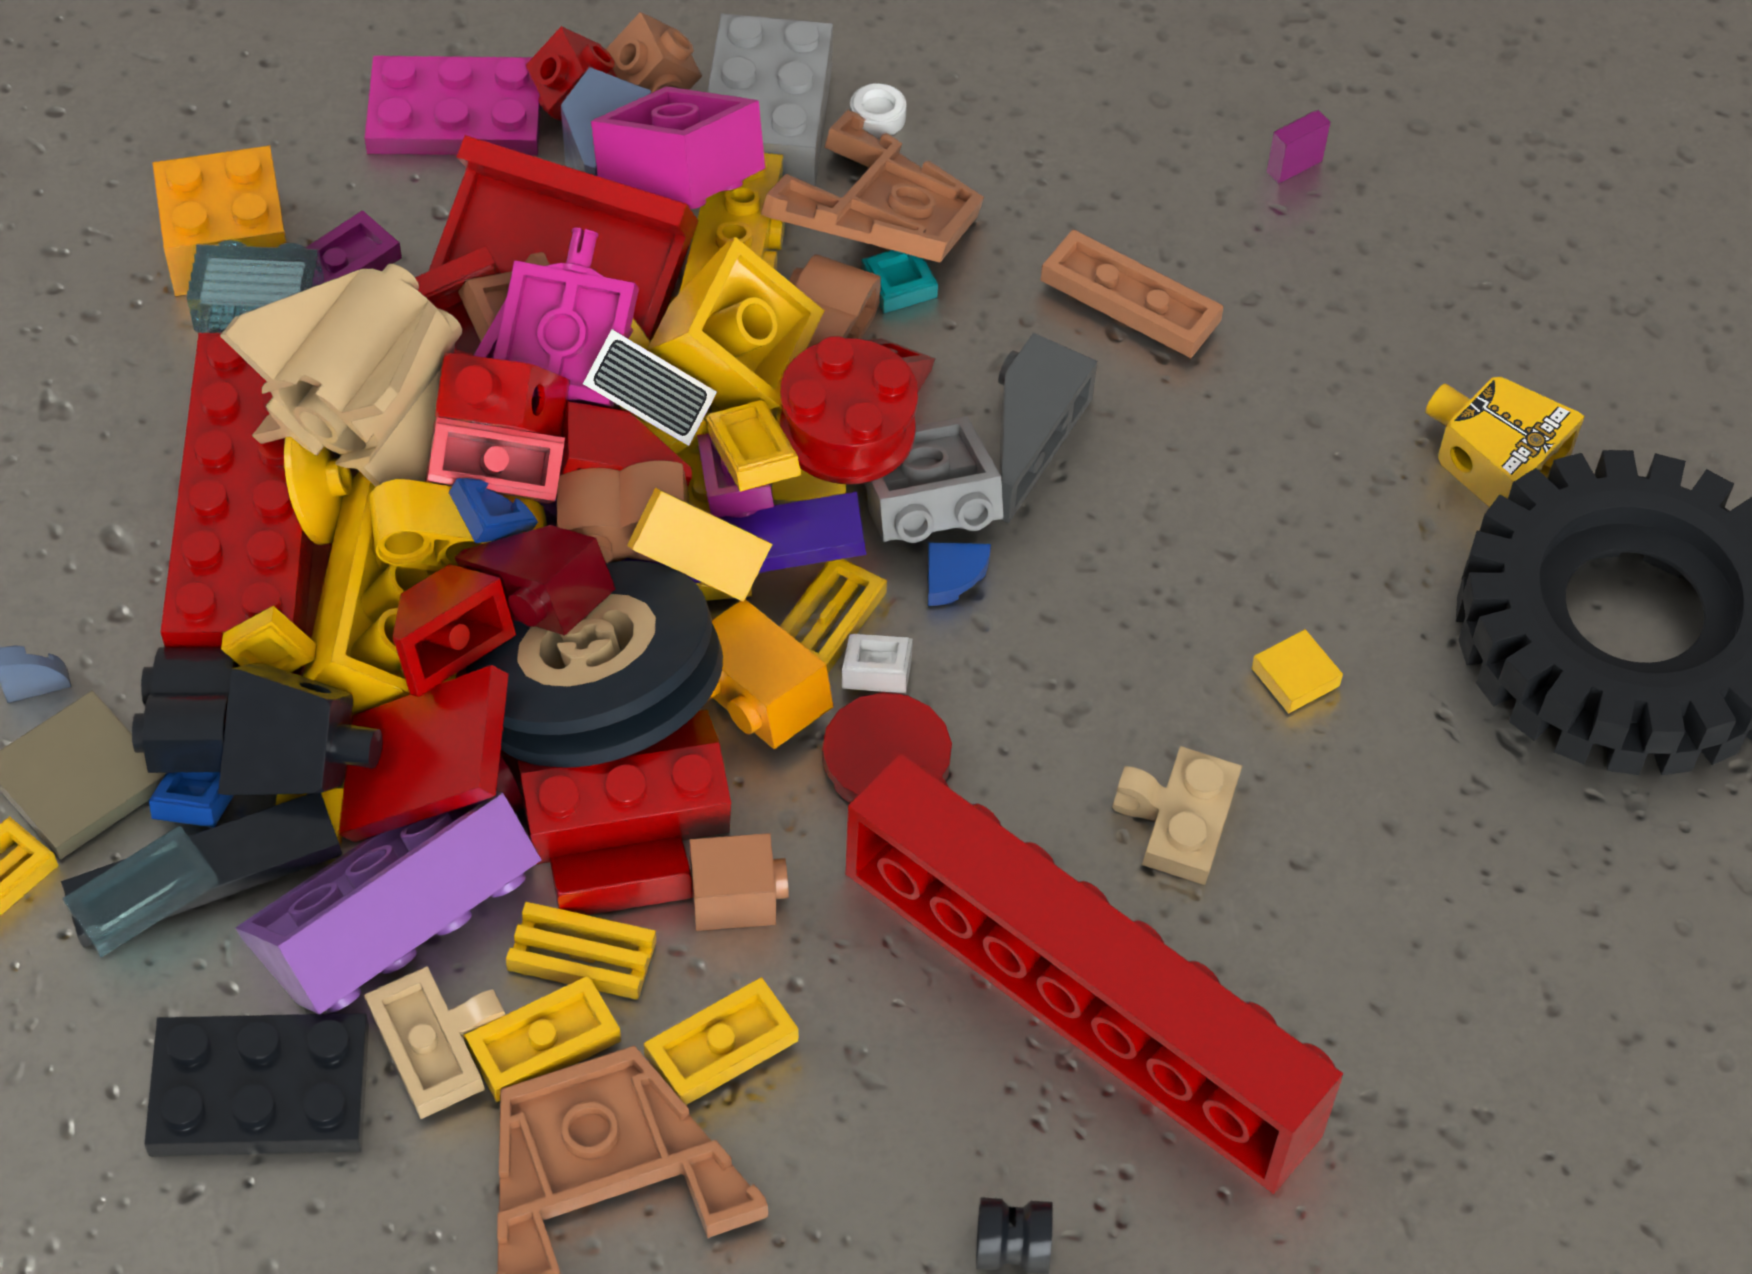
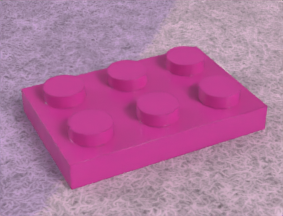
M373 56L364 138L367 154L457 155L463 137L467 135L531 156H538L541 105L538 98L540 94L526 67V64L532 57Z

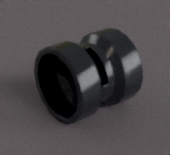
M980 1197L976 1269L999 1270L1005 1264H1017L1025 1272L1049 1274L1053 1228L1052 1202L1031 1200L1024 1207H1009L1001 1198Z

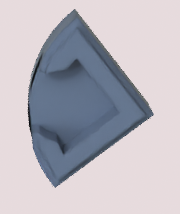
M17 645L0 647V684L7 703L72 687L68 669L58 656L48 653L46 658L39 655L26 654L25 647Z

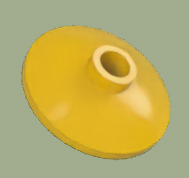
M285 437V477L289 497L297 520L304 533L312 542L317 545L331 543L335 534L342 498L345 495H349L352 490L350 468L336 465L335 463L339 458L335 459L333 451L325 446L318 455H315L301 446L292 437Z

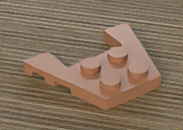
M847 110L830 128L824 147L869 167L843 197H838L788 174H785L766 194L761 215L768 218L936 262H941L975 221L984 200L982 195L932 162H924L921 168L901 155L902 143L889 134L881 135L879 140L863 130L866 119L851 110Z
M635 1045L501 1089L499 1138L500 1188L497 1219L498 1270L496 1274H561L543 1223L544 1220L680 1174L684 1175L707 1238L768 1218V1204L759 1189L754 1184L750 1186L732 1165V1158L716 1140L711 1141L689 1115V1108Z

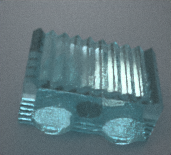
M234 240L222 241L218 245L197 244L196 253L194 254L193 272H191V281H189V290L187 291V302L194 331L197 333H222L236 316L324 283L319 249H307L296 243H284L278 247L246 246Z

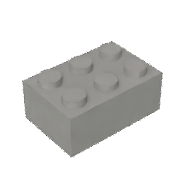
M721 14L708 93L759 100L764 153L783 155V176L788 174L816 187L832 74L833 23Z

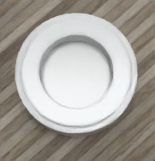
M882 83L868 84L856 90L851 97L850 110L866 119L863 130L874 137L881 138V135L886 133L892 136L903 128L906 121V99L895 87Z

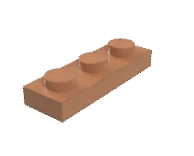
M1074 229L1042 265L1040 281L1189 358L1194 356L1222 319L1223 305Z

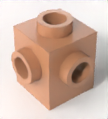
M642 12L606 48L614 59L615 66L613 69L617 77L651 90V93L666 86L690 90L702 77L691 55L694 52V48L690 41L679 30Z

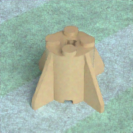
M388 264L383 271L376 269L356 270L236 316L220 337L266 380L262 386V394L271 392L273 396L266 405L270 414L252 435L260 444L292 437L301 446L315 455H318L325 446L331 451L341 454L335 463L336 465L344 468L358 469L376 487L386 481L395 479L425 482L434 421L436 419L435 411L443 358L445 353L454 352L455 342L462 334L460 323L448 312L437 309L425 296L417 291L419 284L409 271L401 266Z

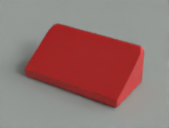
M682 837L550 857L558 909L584 915H593L693 898L692 876Z

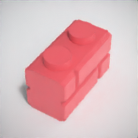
M437 417L434 421L425 482L453 486L457 478L479 479L489 483L486 489L498 494L528 498L538 503L551 504L556 499L565 438Z

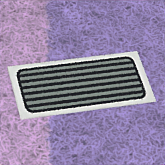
M614 330L610 331L583 382L587 387L688 446L717 393L715 390Z

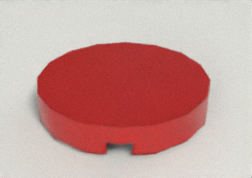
M881 692L858 697L837 711L825 730L822 763L825 773L828 774V777L834 783L836 792L843 800L851 803L900 753L918 766L924 765L934 769L946 781L949 775L952 742L945 722L930 706L908 695Z

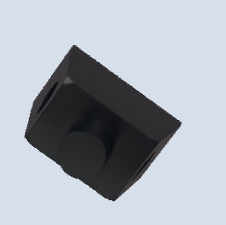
M252 663L232 668L218 794L322 793L342 786L344 782L346 765L371 769L377 766L382 752V732L380 729L351 725L353 697L347 691L267 664Z

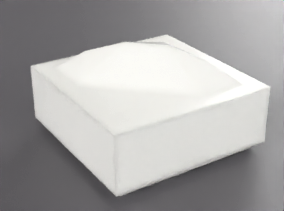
M849 634L842 667V689L906 693L912 662L913 639L908 637Z

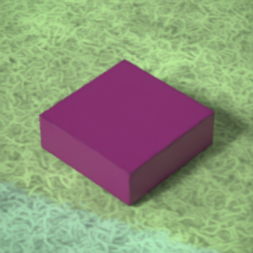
M1316 110L1274 131L1266 172L1280 184L1322 162L1331 122L1319 110Z

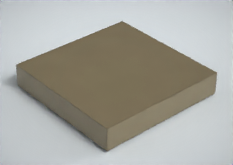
M93 690L0 750V791L60 860L149 801L166 774L148 773L144 753L134 752L132 733Z

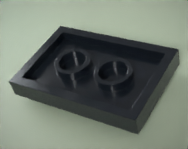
M367 1014L157 1017L144 1141L148 1156L362 1152L369 1036Z

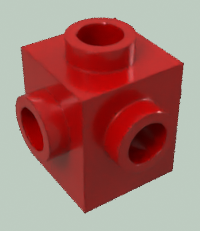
M563 26L551 36L526 64L540 94L538 101L541 107L558 121H562L561 104L589 67L617 77L613 69L615 66L614 59L601 44Z

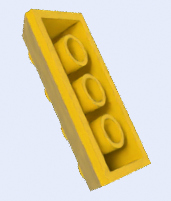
M360 471L352 479L351 493L342 498L311 637L317 644L315 660L306 664L303 672V677L352 694V717L355 714L410 695L392 637L400 595L435 573V571L394 566L378 558L375 551L369 507V496L375 486ZM454 674L453 676H451L443 682L456 678V674Z

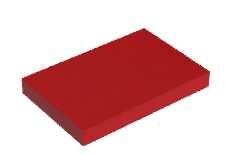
M490 665L438 684L420 697L408 695L353 715L352 725L380 729L383 736V745L380 760L374 769L352 765L346 766L339 835L350 841L358 842L496 796L508 673Z

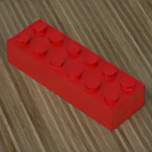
M198 333L160 631L164 647H221L224 632L272 606L276 607L306 634L314 542L307 537L301 528L289 497L284 469L285 438L260 444L252 436L270 414L266 405L273 396L271 392L262 394V386L266 380L220 337L222 333ZM302 667L291 673L302 676Z

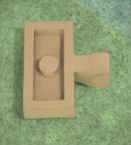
M1180 746L1167 788L1160 785L1148 772L1139 768L1124 766L1112 809L1126 816L1140 817L1155 822L1142 862L1143 866L1202 885L1206 884L1242 765Z
M427 966L364 994L372 1017L420 1119L485 1090L482 1078L465 1045L464 1034L505 1015L494 989L479 993L465 1003L448 1010Z

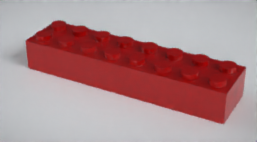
M900 753L848 805L845 875L1271 1193H1276L1323 1137L1344 1074L1335 1068L1334 1063L1323 1050L1310 1043L1302 1044L1277 1026L1275 1019L1262 1006L1254 1002H1244L1222 986L1216 975L1208 967L1200 962L1188 961L1164 944L1162 937L1150 925L1138 920L1132 921L1110 905L1106 896L1096 886L1086 881L1078 882L1056 866L1051 856L1042 847L1033 842H1023L1002 827L998 818L988 808L977 803L971 804L951 790L937 771L928 766H918Z

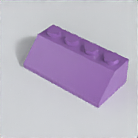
M496 791V796L367 838L235 927L241 939L296 1004L319 1015L324 1011L326 1013H333L355 1001L361 994L359 987L380 972L382 974L392 973L411 962L417 955L415 948L435 934L445 935L463 926L472 917L470 910L489 896L496 898L515 890L525 881L526 875L524 872L540 862L541 858L504 793Z

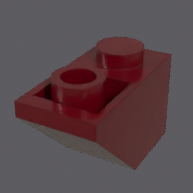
M553 525L463 549L454 557L459 567L501 579L513 620L522 622L530 627L542 628L564 636L616 590L597 538Z

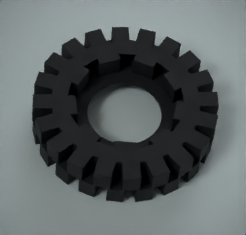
M1602 450L1595 473H1593L1584 455L1578 453L1555 459L1548 479L1537 468H1534L1515 480L1508 499L1499 494L1484 514L1480 530L1476 531L1457 595L1456 622H1463L1458 641L1466 665L1482 664L1476 681L1478 687L1493 707L1515 698L1516 703L1509 722L1533 741L1552 724L1562 730L1554 753L1585 764L1593 744H1599L1607 747V771L1633 775L1640 774L1648 753H1653L1661 775L1693 771L1701 752L1711 765H1714L1738 754L1746 737L1752 740V497L1729 511L1725 508L1734 483L1708 469L1705 470L1693 489L1689 490L1681 486L1686 462L1684 460L1655 453L1647 476L1644 477L1638 476L1633 450ZM1621 552L1645 555L1643 558L1644 562L1678 578L1683 575L1692 584L1703 607L1704 622L1701 634L1688 650L1676 657L1659 662H1634L1605 653L1591 644L1578 631L1571 620L1566 604V589L1572 575L1589 560L1619 557Z

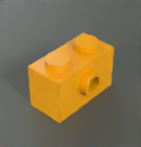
M746 599L744 602L740 600L712 620L722 648L723 667L717 686L708 700L713 698L728 710L734 723L744 733L752 734L754 732L769 746L776 749L834 707L826 663Z

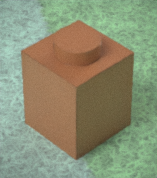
M770 833L690 839V863L696 931L776 925V899L788 898V876L786 859H773Z

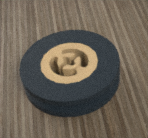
M642 561L609 562L606 565L616 590L565 636L542 628L530 627L512 619L516 636L466 667V674L490 665L508 673L501 750L520 761L534 765L560 768L591 766L637 753L663 740L687 723L712 695L720 679L723 667L722 648L717 632L712 624L706 599L693 580L680 571L656 563Z

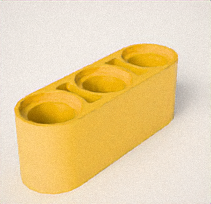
M395 479L376 486L370 493L369 507L375 551L378 558L385 563L437 572L448 564L457 566L454 557L463 549L488 542H474L449 494L452 486L409 479ZM500 494L512 503L517 498L529 508L538 521L534 529L547 526L546 514L540 503L528 498Z

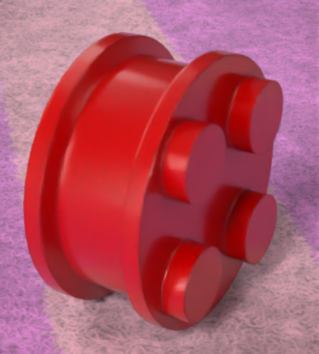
M831 336L801 352L788 365L780 386L782 407L780 427L796 452L799 466L803 471L818 479L832 483L861 484L888 475L905 461L912 450L915 440L918 386L911 368L899 355L887 347L872 341Z

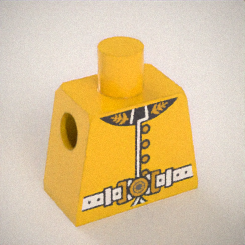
M1492 377L1472 399L1444 383L1433 394L1425 410L1427 415L1446 426L1437 457L1441 466L1489 508L1499 494L1508 499L1513 482L1534 468H1537L1548 479L1553 461L1572 454L1585 417L1576 410L1503 377Z

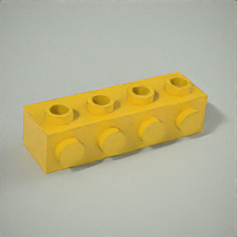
M764 153L765 169L744 179L743 185L739 188L720 191L706 198V204L699 209L697 218L699 221L692 238L680 292L722 246L734 237L777 270V251H771V249H782L785 222L761 215L766 194L783 177V155Z

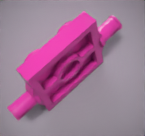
M572 228L573 233L566 263L542 266L514 260L493 359L529 363L544 368L570 380L567 402H581L613 409L615 402L587 387L583 382L611 330L616 331L627 339L629 338L639 287L633 282L603 277L591 269L596 239L599 234L588 229L583 231L581 228ZM538 388L534 389L532 395L536 399L533 413L536 412L539 403Z

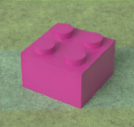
M666 86L591 120L597 176L686 203L690 209L705 205L706 198L720 191L741 187L744 179L765 169L759 100Z

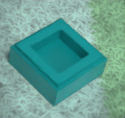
M890 250L861 259L862 270L881 276L879 307L883 314L937 298L938 283L923 258Z

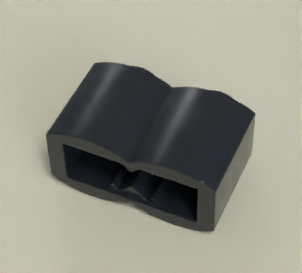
M159 647L155 655L153 667L143 668L141 695L145 710L144 713L134 714L132 743L135 753H144L148 773L221 772L231 669L240 667L234 659L221 650V647Z

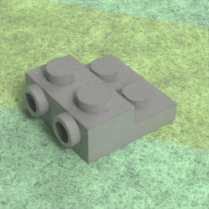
M968 416L916 426L914 444L905 461L888 475L864 483L867 489L868 511L883 542L901 540L916 543L926 539L931 532L952 528L977 531L985 528L993 520L1003 519L1001 475Z

